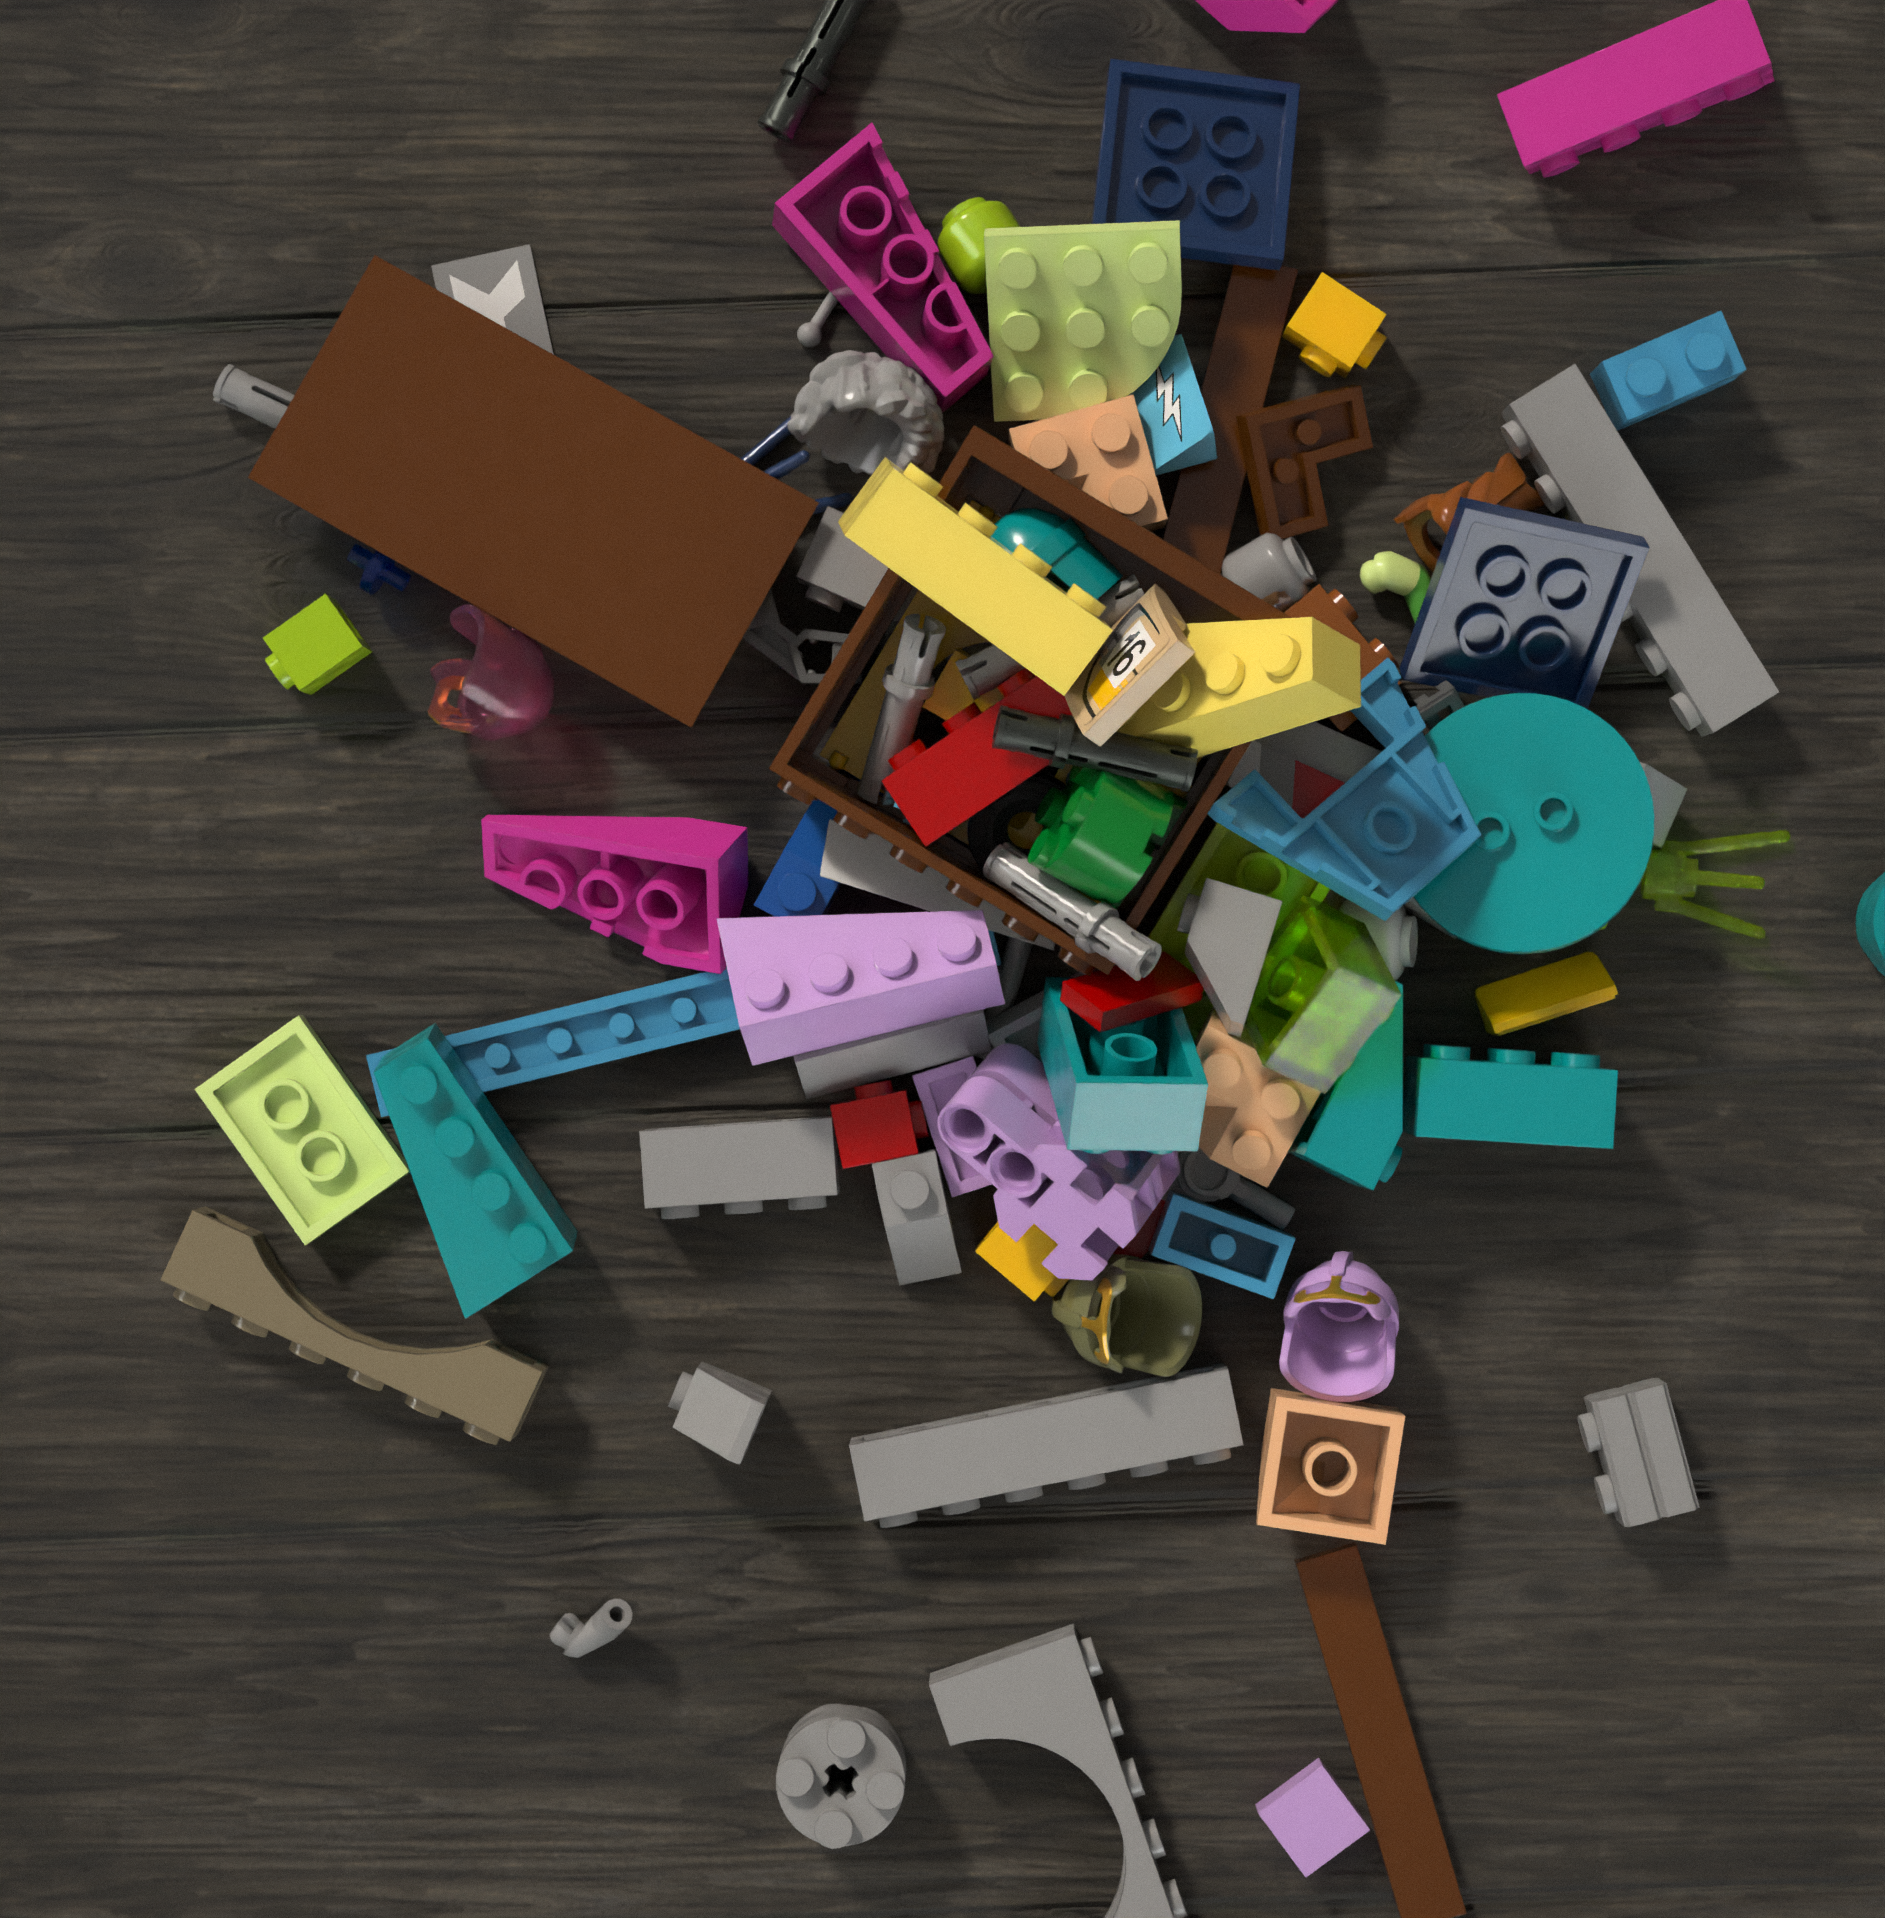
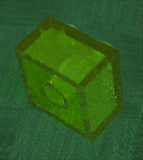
M1304 894L1271 937L1245 1021V1027L1264 1067L1325 1094L1339 1075L1346 1072L1352 1066L1357 1052L1378 1025L1384 1023L1390 1017L1396 1002L1402 995L1366 924Z

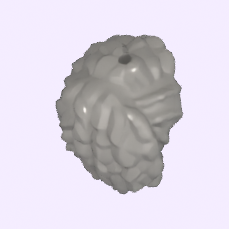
M847 350L834 353L825 361L816 365L810 373V381L801 388L796 397L794 412L791 415V420L788 422L790 433L795 435L796 439L801 443L806 442L810 450L821 449V456L836 464L848 463L853 472H865L869 475L874 473L885 457L903 471L911 462L928 474L935 470L937 457L943 448V441L945 440L942 422L943 413L937 405V397L934 391L913 368L904 365L901 361H895L888 357L881 358L875 352L862 353Z

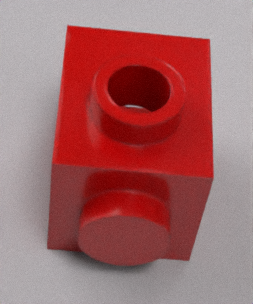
M891 1079L854 1087L856 1099L830 1105L843 1169L918 1154L920 1150L917 1139L929 1137L922 1101L910 1102L907 1089L893 1091Z

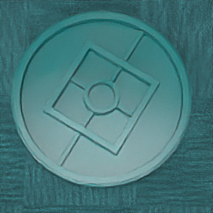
M1513 693L1489 697L1471 703L1450 714L1424 736L1438 764L1445 762L1481 833V836L1472 846L1413 896L1419 906L1433 921L1457 938L1480 948L1507 954H1534L1561 949L1577 943L1601 929L1622 910L1639 886L1646 871L1654 838L1655 816L1652 794L1643 767L1625 739L1611 725L1588 709L1565 699L1536 693Z

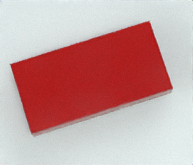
M1162 951L1153 970L1145 978L1141 976L1139 981L1130 977L1129 974L1116 965L1113 966L1108 975L1099 970L1093 972L1091 976L1082 975L1063 981L1060 1001L1099 1032H1103L1201 1001L1204 988L1194 972L1165 951Z

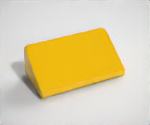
M1585 952L1480 986L1475 990V998L1486 1032L1494 1036H1501L1615 999V995L1618 994L1616 985L1598 956L1593 952Z

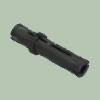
M869 0L824 1L794 59L786 58L780 72L784 77L763 116H760L757 122L760 128L783 142L793 144L796 139L795 135L817 96H824L830 86L827 76L847 39L852 34Z
M1004 705L1000 706L992 738V748L1016 751L1048 759L1049 766L1063 769L1065 764L1083 766L1100 770L1101 772L1108 771L1123 777L1163 784L1186 792L1191 787L1197 765L1196 757L1198 750L1194 748L1173 746L1120 732H1115L1100 747L1082 734L1077 723H1075L1074 717L1061 713L1058 719L1027 713Z

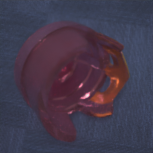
M466 604L453 610L450 614L452 627L476 645V651L472 661L463 658L447 659L431 667L430 673L437 686L428 709V715L443 728L466 732L486 741H495L500 738L522 735L531 731L549 713L555 694L554 677L543 656L541 646L528 635L507 627L474 605ZM451 690H460L457 708L451 706L447 701Z

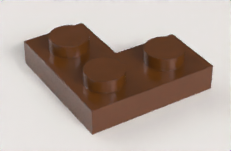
M1349 384L1236 415L1260 536L1265 533H1271L1284 539L1329 526L1316 463L1373 448L1361 385Z

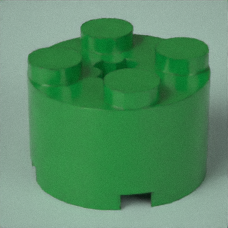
M1073 765L1069 775L1070 780L1064 789L1060 791L1055 787L1051 788L1039 805L1035 822L1044 827L1030 850L1028 863L1094 900L1107 901L1113 905L1121 901L1133 889L1153 857L1145 854L1144 850L1152 832L1163 838L1173 810V793L1158 783L1141 781L1112 774L1108 771L1101 772L1100 770Z

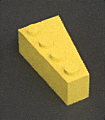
M885 457L839 519L838 523L844 535L1065 696L1113 631L1100 618L1106 606L1075 583L1066 593L1046 578L1053 568L1046 561L1021 543H1019L1014 552L1010 551L992 537L998 528L993 522L967 503L958 512L937 496L943 486L911 462L903 471Z
M1313 617L1186 624L1187 627L1182 632L1195 653L1116 732L1151 739L1173 746L1194 748L1198 750L1196 758L1359 708L1361 707L1360 644Z

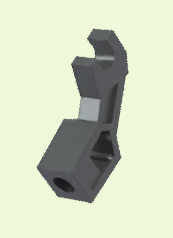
M770 588L742 639L798 680L803 686L818 687L825 674H816L814 670L807 672L803 663L805 657L800 650L808 642L813 647H818L820 644L833 645V662L849 634L804 629L796 636L782 625L773 592ZM865 668L861 673L859 679L857 680L856 684L854 685V687H860L864 681Z

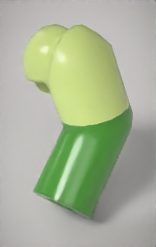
M1392 551L1377 553L1374 556V560L1366 561L1361 567L1360 578L1363 586L1373 594L1387 589L1404 596L1414 623H1416L1431 581L1429 572L1423 565Z

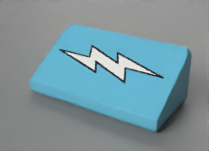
M1182 334L1174 336L1169 350L1158 368L1138 389L1130 394H1134L1156 476L1217 459L1213 427Z

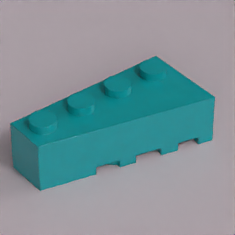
M436 1023L384 1055L374 1071V1076L466 1319L572 1252L578 1231Z

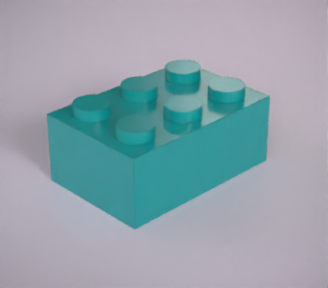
M1046 977L1037 1044L1067 1150H1081L1091 1154H1102L1109 1150L1147 1151L1160 1155L1169 1154L1174 1151H1198L1208 1082L1182 1007L1099 1032L1060 1001L1063 981L1073 977Z
M1424 1044L1423 1057H1406L1403 1132L1416 1137L1613 1149L1618 1070L1600 1068L1601 1056L1551 1052V1064H1536L1534 1051L1487 1048V1060H1471L1469 1047Z

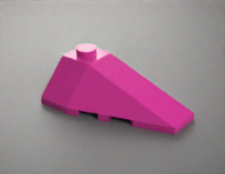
M486 815L481 820L484 877L549 909L561 906L592 921L590 929L606 937H609L613 932L645 947L642 954L661 964L721 974L726 969V961L716 918L740 917L748 888L747 827L689 817Z

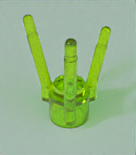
M1787 830L1688 842L1665 840L1660 850H1651L1646 871L1641 879V898L1655 900V911L1676 912L1738 934L1741 933L1756 939H1762L1766 934L1764 928L1683 900L1682 896L1694 897L1697 885L1761 889L1765 885L1764 878L1737 873L1698 870V859L1686 858V856L1784 843L1790 840L1791 835Z

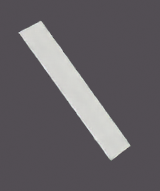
M829 819L820 871L821 877L931 912L983 910L988 930L1054 951L1055 943L1045 936L1039 934L1035 942L1005 926L1001 922L1005 912L989 902L983 900L979 908L953 895L945 888L950 879L928 866L923 873H919L900 863L889 854L893 844L877 834H869L867 839H863L849 832L834 820Z

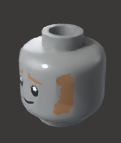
M1265 533L1228 554L1222 564V574L1224 577L1283 613L1311 591L1310 585L1317 580L1313 567L1298 542L1293 537L1283 540L1276 534Z

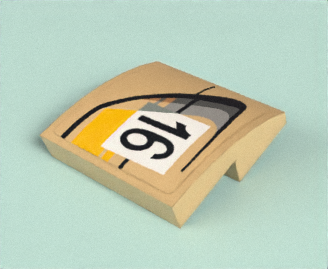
M1156 583L1111 627L1113 630L1065 694L1069 709L1082 734L1100 747L1195 653L1182 632L1187 627L1185 621L1164 589Z

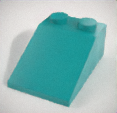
M1392 979L1365 981L1330 1051L1333 1057L1326 1084L1288 1150V1153L1349 1184L1374 1190L1378 1180L1386 1183L1390 1179L1403 1151L1401 1147L1396 1145L1403 1132V985Z

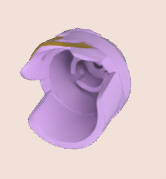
M1335 1252L1332 1260L1324 1262L1303 1274L1292 1285L1284 1308L1283 1320L1285 1330L1279 1364L1285 1379L1299 1391L1322 1400L1353 1402L1375 1396L1387 1388L1392 1380L1395 1368L1396 1337L1399 1330V1306L1393 1291L1372 1268L1354 1261L1353 1252Z

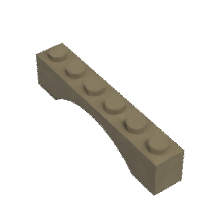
M206 1206L192 1210L161 1277V1281L176 1287L173 1296L179 1301L204 1311H208L211 1304L234 1314L231 1323L241 1330L264 1338L269 1331L292 1341L289 1350L294 1354L317 1364H324L326 1358L332 1359L350 1368L346 1376L352 1381L376 1391H382L384 1384L407 1394L404 1403L414 1410L435 1418H439L442 1411L466 1421L462 1428L464 1432L493 1445H497L500 1438L511 1442L518 1435L550 1366L494 1339L461 1347L426 1349L390 1344L356 1332L325 1314L296 1287L277 1262L262 1232Z

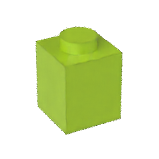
M327 594L321 596L263 637L273 652L265 658V661L279 682L287 690L296 685L299 691L309 695L315 693L373 652L338 601Z

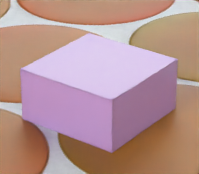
M1317 1758L1255 1804L1260 1817L1305 1877H1308L1370 1831L1366 1820L1320 1758Z

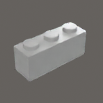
M982 1009L794 1055V1060L806 1099L983 1054L990 1052L992 1048Z
M832 1116L652 1128L639 1131L645 1209L661 1208V1219L699 1216V1205L724 1203L725 1214L763 1212L762 1200L788 1199L789 1210L827 1207L826 1196L838 1195L840 1192L836 1133Z

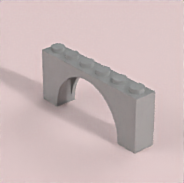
M1073 1623L930 1673L929 1687L950 1746L980 1739H1010L1035 1744L1068 1759L1092 1779L1104 1794L1113 1809L1123 1837L1121 1878L1116 1895L1104 1918H1183L1188 1916L1176 1880L1172 1879L1163 1882L1156 1859L1166 1856V1851L1155 1819L1152 1818L1142 1822L1134 1798L1145 1795V1791L1134 1759L1130 1758L1121 1761L1114 1737L1123 1735L1124 1731L1112 1697L1100 1701L1092 1677L1103 1674V1670L1091 1637L1079 1640Z

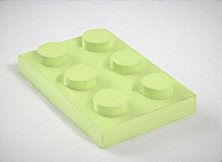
M303 1015L295 1017L195 1088V1091L304 1245H308L410 1173L405 1158Z

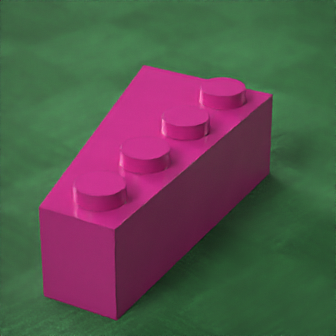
M870 123L775 202L772 226L888 358L903 362L904 365L913 368L920 374L924 382L934 391L937 397V405L943 413L987 376L994 356L958 286L949 277L938 255L939 249L929 230H925L909 200V192L898 171H894L882 148L883 142L873 123Z

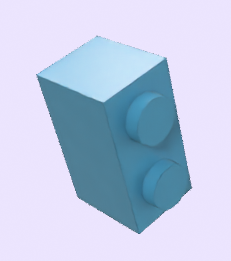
M1718 311L1602 361L1590 373V376L1609 419L1618 431L1726 385L1747 369L1722 311Z
M1169 1190L1148 1250L1152 1256L1274 1299L1296 1238L1288 1232Z

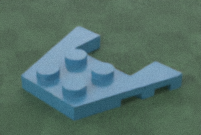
M1386 658L1361 679V707L1350 710L1386 749L1305 818H1301L1254 769L1218 799L1207 813L1217 823L1383 921L1390 918L1481 836L1445 762L1438 764L1422 731L1426 728V725L1417 707H1409L1398 685L1401 676L1395 664L1389 658Z

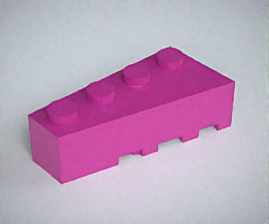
M1717 0L1497 94L1523 166L1529 174L1541 170L1543 177L1546 178L1580 163L1579 155L1600 147L1603 148L1604 152L1622 148L1638 140L1641 137L1639 133L1661 124L1669 127L1684 122L1700 114L1703 108L1724 100H1735L1759 90L1764 85L1774 82L1770 58L1748 0Z

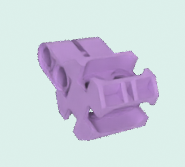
M1011 1043L1000 1045L990 1051L970 1075L968 1081L960 1087L942 1109L938 1117V1131L943 1141L998 1189L993 1197L999 1228L1017 1242L1035 1224L1058 1244L1041 1264L1059 1279L1093 1281L1106 1267L1109 1258L1117 1247L1121 1246L1124 1248L1136 1236L1181 1172L1177 1151L1160 1155L1147 1151L1109 1150L1102 1154H1091L1081 1150H1067L1043 1063L1028 1050Z

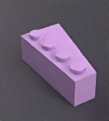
M983 910L716 918L738 1023L752 1066L1005 1004Z

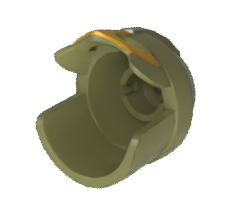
M1112 1254L1106 1267L1093 1281L1070 1279L1063 1294L1052 1297V1314L1054 1318L1062 1323L1076 1350L1087 1361L1121 1374L1124 1367L1167 1377L1175 1375L1186 1364L1192 1354L1201 1327L1202 1298L1195 1276L1185 1267L1171 1263L1143 1260L1139 1257L1124 1254Z

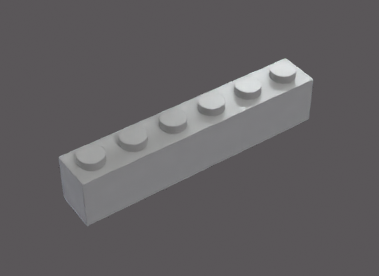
M1573 364L1510 403L1501 413L1506 424L1500 427L1502 435L1515 456L1519 459L1527 456L1540 478L1534 481V485L1547 508L1554 514L1561 510L1566 520L1643 536L1649 545L1648 554L1621 622L1628 619L1640 637L1641 641L1636 643L1635 647L1646 668L1655 677L1662 673L1675 695L1669 698V702L1681 724L1688 731L1696 728L1700 736L1703 737L1716 732L1779 693V690L1577 365Z
M1225 1363L1177 1372L1172 1376H1156L851 1438L849 1448L864 1521L879 1519L880 1527L888 1528L917 1521L916 1511L942 1506L943 1515L973 1511L981 1507L979 1498L1003 1493L1008 1503L1030 1500L1043 1495V1485L1067 1481L1069 1490L1090 1488L1106 1482L1104 1473L1130 1468L1131 1477L1150 1476L1169 1470L1168 1460L1188 1456L1193 1457L1195 1465L1219 1462L1232 1457L1230 1448L1244 1444L1229 1370Z

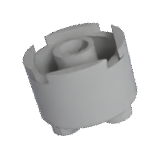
M842 1703L826 1704L804 1715L789 1732L777 1767L776 1791L780 1806L787 1819L803 1835L830 1849L860 1844L881 1833L896 1816L904 1796L906 1758L901 1738L886 1718L878 1712L863 1706L841 1705ZM835 1763L841 1770L852 1766L854 1768L852 1783L846 1784L842 1779L836 1782L830 1780L831 1765Z

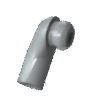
M611 1599L585 1624L575 1614L565 1613L550 1632L551 1642L564 1649L563 1655L580 1658L614 1640L631 1623V1607L622 1599Z

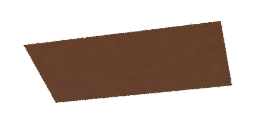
M376 255L372 258L248 476L249 479L691 728L819 502Z

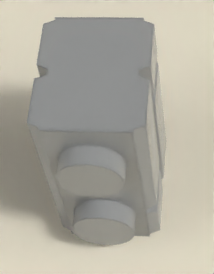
M1650 1378L1584 1397L1588 1413L1577 1416L1578 1424L1587 1452L1598 1450L1604 1475L1594 1477V1484L1600 1506L1605 1515L1614 1513L1616 1520L1622 1526L1633 1527L1659 1520L1662 1517H1671L1700 1508L1666 1382L1659 1378Z

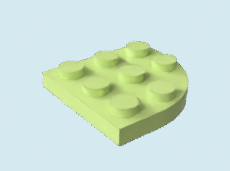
M1180 220L985 229L984 248L990 350L994 356L991 363L994 422L1043 420L1126 397L1138 389L1158 368L1174 339L1181 311Z

